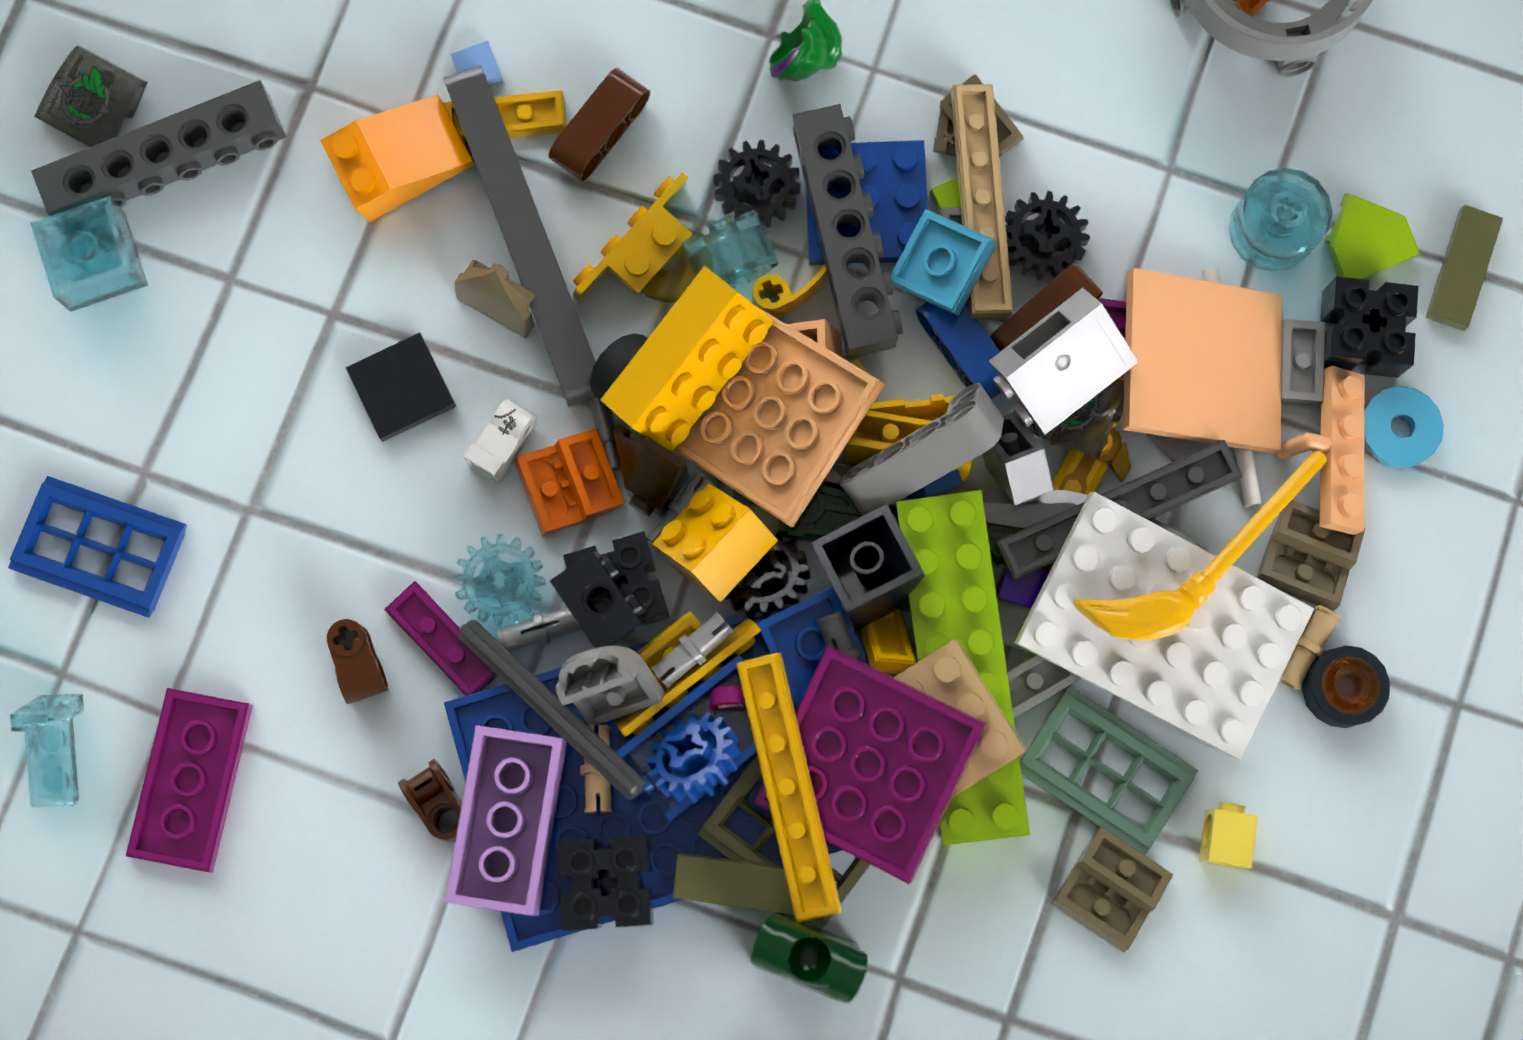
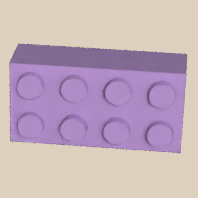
M476 725L445 898L446 903L531 916L539 915L567 742L563 738Z

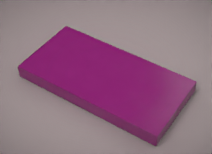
M167 688L125 856L213 873L250 720L252 704Z

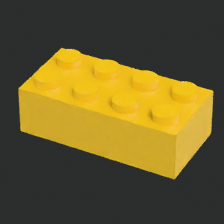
M704 266L600 401L631 428L673 452L678 444L688 437L690 429L703 412L713 405L717 394L728 380L738 373L742 362L752 349L763 341L774 320Z

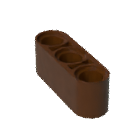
M614 68L554 141L548 158L580 181H585L644 109L650 97V90L619 68Z
M1075 262L1063 270L991 334L990 338L1001 352L1081 288H1084L1097 300L1104 292Z

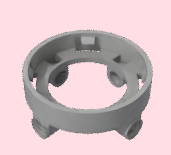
M1170 0V4L1177 18L1193 15L1207 33L1226 47L1252 58L1276 61L1280 76L1291 77L1304 73L1314 67L1316 64L1315 59L1319 53L1334 46L1347 36L1373 0H1355L1349 9L1352 13L1341 22L1337 19L1345 10L1350 0H1329L1313 15L1289 23H1273L1254 18L1240 10L1231 0Z

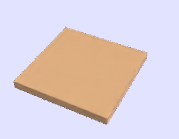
M1133 268L1127 272L1125 341L1138 360V363L1124 373L1123 430L1209 444L1225 440L1228 447L1272 454L1280 451L1282 294Z
M762 310L774 320V323L768 329L766 337L752 349L742 362L738 373L728 380L717 394L713 405L703 412L690 429L688 437L678 444L674 450L793 528L885 384Z

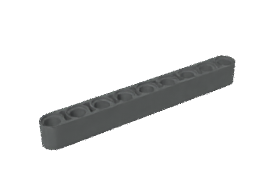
M481 65L443 78L522 287L536 295L530 307L568 407L594 398L596 396L591 391L590 377L596 363L483 68Z

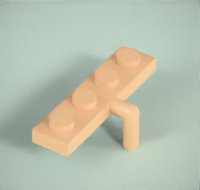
M1335 366L1324 369L1320 435L1305 433L1281 443V450L1276 452V454L1282 460L1308 450L1321 451L1326 455L1327 462L1320 469V527L1354 535L1364 531L1365 375Z

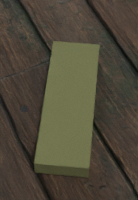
M1464 205L1459 210L1425 318L1462 331L1469 327L1503 221L1502 217L1468 205Z
M683 852L678 854L673 898L795 915L783 866Z

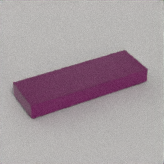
M416 581L409 585L384 609L465 696L482 691L498 676L459 639L460 627Z

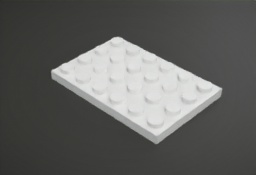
M1089 492L1014 643L1233 758L1241 760L1315 608L1232 565L1215 583V592L1208 596V600L1200 608L1195 609L1189 623L1174 634L1153 640H1131L1111 636L1082 615L1075 608L1073 601L1076 599L1115 600L1141 596L1157 591H1176L1185 581L1190 579L1193 573L1202 572L1216 556L1096 492Z

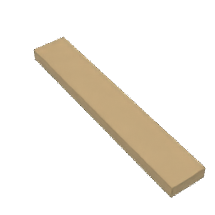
M993 84L953 85L951 89L962 225L986 235L998 243L968 298L970 318H1008L1013 314Z

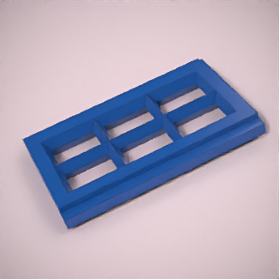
M47 476L44 483L42 482L12 552L8 569L150 618L178 554L188 525ZM53 502L84 513L76 534L45 524ZM92 516L124 527L116 548L84 537ZM133 530L164 541L156 562L124 551ZM41 531L72 542L63 563L32 552ZM80 545L112 556L104 577L72 567ZM121 559L152 570L144 591L112 581Z

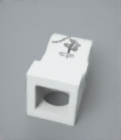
M509 399L504 400L496 409L489 424L475 444L471 443L463 458L469 466L500 484L516 456H518L525 445V441L536 423L537 416Z

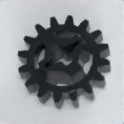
M759 140L755 149H751L750 144L744 141L742 152L738 153L735 149L730 148L728 150L730 161H718V170L722 174H714L713 176L714 186L719 187L714 191L715 200L724 201L722 204V213L724 215L732 211L735 212V224H740L745 218L749 219L750 229H755L757 220H763L765 226L770 228L771 217L776 216L781 221L786 219L784 207L795 209L796 198L793 195L800 194L801 184L796 182L799 179L800 171L799 168H789L792 164L791 154H787L782 158L779 156L780 145L775 144L769 151L765 149L764 140ZM743 166L744 169L742 170L741 174L738 176H734L733 181H731V178L734 175V173L740 167ZM752 173L754 174L755 180H758L759 185L763 186L762 196L760 195L759 189H756L754 183H751ZM781 188H783L779 198L771 204L770 200L773 194L781 192Z
M1047 191L1044 200H1039L1038 195L1032 192L1029 196L1028 204L1018 199L1014 206L1015 212L1008 211L1006 213L1005 222L1008 224L1006 225L1008 252H1013L1009 264L1011 266L1017 265L1019 262L1023 264L1024 267L1021 275L1026 276L1032 269L1036 271L1037 280L1042 281L1045 273L1048 271L1055 278L1062 272V267L1066 269L1075 263V260L1081 261L1084 257L1086 250L1082 246L1088 244L1090 235L1082 233V231L1086 229L1089 222L1088 219L1078 220L1076 218L1081 207L1077 205L1069 209L1066 206L1068 200L1066 195L1057 202L1053 201L1052 191ZM1038 213V217L1034 220H1025L1022 223L1028 216ZM1044 224L1047 238L1050 239L1046 248L1044 247L1045 240H1043V234L1040 233ZM1065 248H1069L1061 256L1051 259V255L1054 252L1064 251Z
M777 532L774 535L778 541L742 579V583L747 585V592L742 590L737 584L725 597V600L731 599L730 602L734 611H738L745 606V613L749 619H752L756 611L762 612V616L765 619L770 616V612L773 610L780 612L785 609L784 606L786 604L794 605L798 603L797 593L807 594L809 591L805 580L811 578L809 566L806 565L808 563L804 551H798L797 542L794 539L784 544L781 532ZM782 559H785L790 564L792 572L788 571L787 566L782 565Z

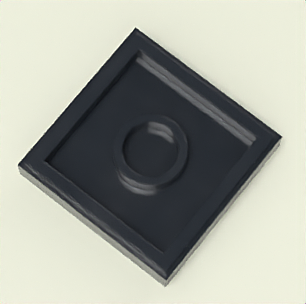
M420 332L346 367L382 442L457 407Z

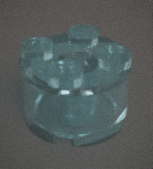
M756 210L737 217L734 223L730 216L721 218L707 226L709 234L705 236L704 233L697 234L681 243L696 276L706 266L732 288H736L735 284L745 280L750 282L778 266L776 253Z

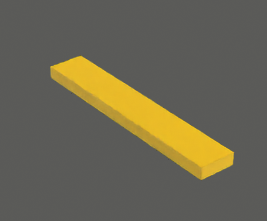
M774 653L736 663L796 922L799 923L839 914L842 912L782 655L781 653Z

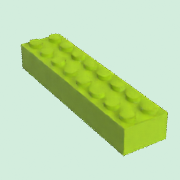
M982 490L896 502L899 527L925 574V577L909 594L918 662L953 639H958L1015 730ZM1019 757L951 798L940 822L943 846L1030 835Z

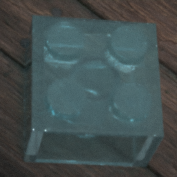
M110 196L30 223L53 297L70 312L148 286L126 214Z

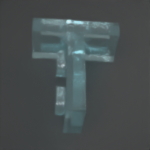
M83 694L40 695L10 714L11 732L25 731L31 807L74 806L79 802L73 718L84 711Z

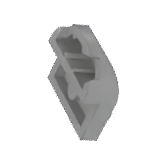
M622 646L594 648L569 657L565 660L560 670L559 681L556 686L557 696L562 706L573 703L586 723L594 726L661 703L665 694L664 689L643 658L632 649Z

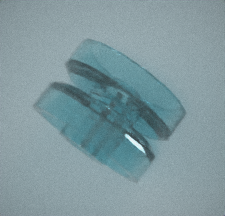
M1290 168L1267 171L1253 181L1231 213L1229 233L1233 247L1243 260L1258 269L1276 272L1295 267L1310 255L1330 229L1333 210L1328 193L1318 180L1304 171Z

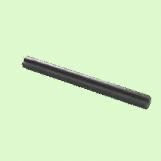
M470 620L461 626L458 635L459 639L626 799L632 800L643 791L645 780L566 705L562 706L559 698L477 620Z

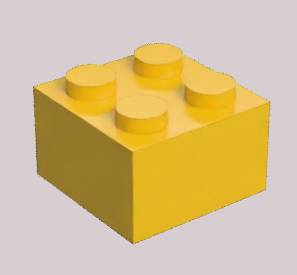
M708 483L703 490L697 492L692 497L689 505L662 529L661 534L652 545L683 577L721 602L778 540L750 508Z

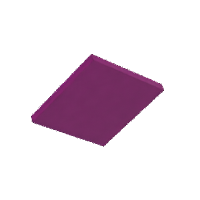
M827 646L796 712V719L825 841L910 884L987 723L832 646ZM763 782L754 804L771 812Z

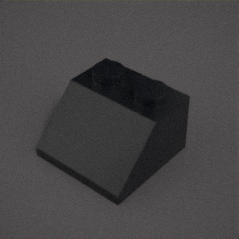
M888 504L811 542L856 631L894 612L925 577Z

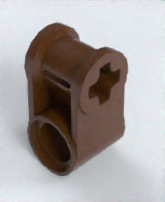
M342 619L333 623L328 629L326 636L327 645L335 666L337 682L346 704L348 705L388 691V683L383 667L376 655L367 629L350 619ZM347 630L358 635V638L352 641V649L340 645V641L346 639L345 632Z
M434 758L429 761L428 768L408 781L403 778L398 782V785L433 837L446 842H455L458 825L452 832L443 833L439 827V820L445 812L455 811L458 815L459 824L462 802L454 791L455 788L448 775Z

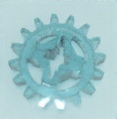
M503 534L497 535L496 543L491 544L483 536L481 537L482 548L476 550L471 545H468L466 549L471 555L469 560L458 559L456 562L464 571L463 574L453 575V581L463 585V588L455 592V595L459 600L469 599L463 608L468 614L479 609L477 619L481 623H485L489 616H493L496 626L502 625L505 616H508L513 623H518L517 612L523 610L531 615L533 611L528 604L530 600L541 601L543 598L535 590L536 586L546 584L544 577L536 575V572L544 567L541 560L530 562L535 551L531 546L521 551L522 541L518 537H515L509 545L506 544ZM499 554L512 555L521 562L518 563L516 561L509 564L502 561ZM483 561L484 566L480 575L473 578L477 566ZM501 571L506 577L504 579L505 586L498 589L495 584L490 583L496 580L494 574ZM527 582L524 592L516 600L515 594L519 585ZM491 596L498 599L501 607L486 605L478 598Z

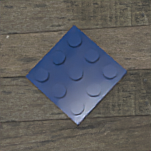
M924 140L850 143L853 156L860 154L863 163L865 178L859 180L862 194L869 193L873 204L874 217L869 218L872 233L879 232L883 245L884 255L878 257L879 263L897 262L924 210H928ZM832 147L823 148L818 152L826 160L836 159L840 155ZM805 185L809 265H825ZM835 185L828 189V193L837 199L845 198L849 195V191L841 185ZM849 223L842 224L837 228L838 233L847 238L854 237L859 233L857 227Z

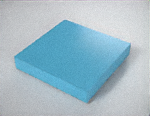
M925 209L890 274L892 286L959 316L998 243L986 235Z

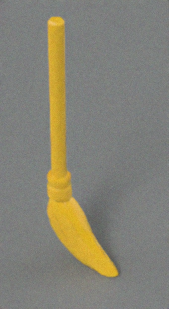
M1313 451L1202 572L1193 573L1190 579L1185 581L1176 591H1157L1141 596L1115 600L1076 599L1073 601L1075 608L1111 636L1122 639L1153 640L1170 636L1184 628L1191 620L1195 609L1200 608L1208 600V596L1215 592V583L1327 462L1326 455L1321 451Z

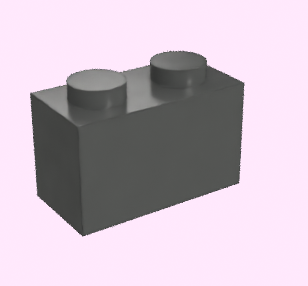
M1014 412L1003 416L1004 423L1000 440L982 454L985 467L1014 505L1032 502L1041 495L1054 491L1045 450Z

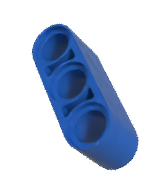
M928 302L917 308L915 312L920 324L964 386L967 388L973 384L980 383L991 400L1001 394V391L992 380L998 374L989 363V360L996 356L1000 350L977 318H970L969 307L966 303L959 316Z

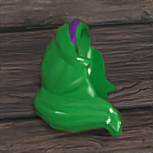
M808 0L802 5L804 10L802 22L791 33L786 31L781 33V43L769 58V70L772 78H777L780 81H800L811 77L820 69L836 67L842 56V36L837 24L821 6L820 0Z

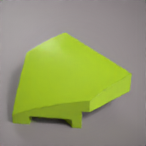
M1344 194L1340 203L1342 209L1331 233L1326 234L1324 239L1325 242L1329 243L1328 248L1339 277L1362 279L1419 255L1414 236L1405 216L1352 194Z

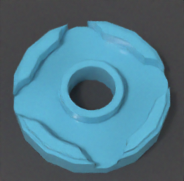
M1397 386L1382 390L1365 405V450L1368 453L1371 452L1378 459L1379 463L1387 467L1404 469L1419 465L1436 452L1442 441L1444 424L1440 410L1429 396L1415 388ZM1393 418H1401L1408 423L1410 428L1408 437H1398L1393 433L1391 429Z

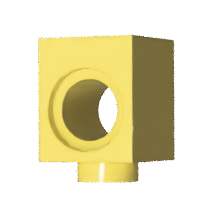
M1224 802L1219 803V809L1205 810L1199 861L1241 869L1252 868L1258 816L1245 814V806Z

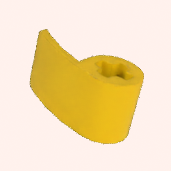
M824 265L806 286L793 295L782 277L775 274L763 275L753 285L752 303L775 318L780 319L801 307L821 289L826 282L827 269ZM770 292L772 297H777V302L771 303L769 298H764V294Z

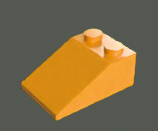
M438 94L355 120L320 140L355 210L369 222L380 218L475 165Z

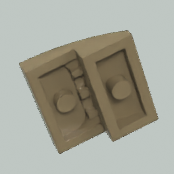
M1291 500L1279 513L1256 578L1279 590L1335 611L1341 604L1349 571L1357 562L1365 528L1363 532L1351 535L1320 527V510Z
M1099 827L1066 877L1051 904L1122 952H1125L1131 947L1148 914L1156 908L1174 874L1103 827Z

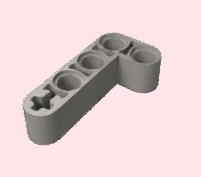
M980 383L973 384L954 396L948 405L946 414L857 464L842 476L839 484L862 516L885 504L890 506L992 448L1000 440L1004 417Z

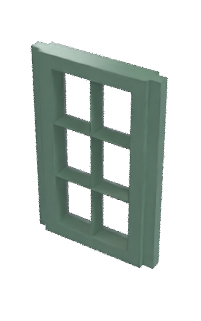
M1071 686L1066 688L1027 748V752L1020 759L1023 777L1098 827H1103L1143 855H1146L1198 772L1196 768ZM1068 714H1071L1098 732L1086 752L1057 733ZM1105 738L1135 757L1124 776H1121L1094 758ZM1052 740L1081 758L1069 778L1040 759ZM1143 763L1172 781L1160 801L1131 782ZM1089 764L1118 783L1107 803L1077 784ZM1126 789L1155 807L1144 828L1114 809Z

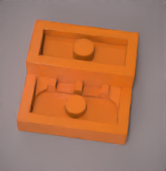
M596 429L559 439L553 446L516 456L514 460L542 537L597 518L625 504Z

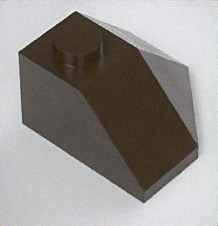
M617 425L613 432L624 487L627 495L632 498L629 504L650 517L652 512L663 517L668 510L667 506L670 501H674L689 479L686 461L640 434L636 441L629 437L632 432L628 428Z

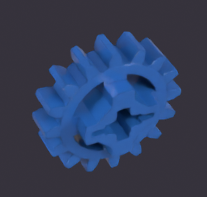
M706 712L702 719L699 720L695 713H690L687 723L682 724L680 720L676 719L674 720L675 729L673 731L662 730L660 732L664 740L662 743L651 745L650 748L656 756H652L646 761L652 769L648 773L650 779L666 798L672 795L677 803H681L686 795L689 796L693 803L698 802L700 793L703 791L710 797L713 796V786L716 783L721 785L728 783L724 776L727 771H737L738 766L733 761V758L741 755V750L736 745L739 741L737 735L721 716L714 719L710 712Z

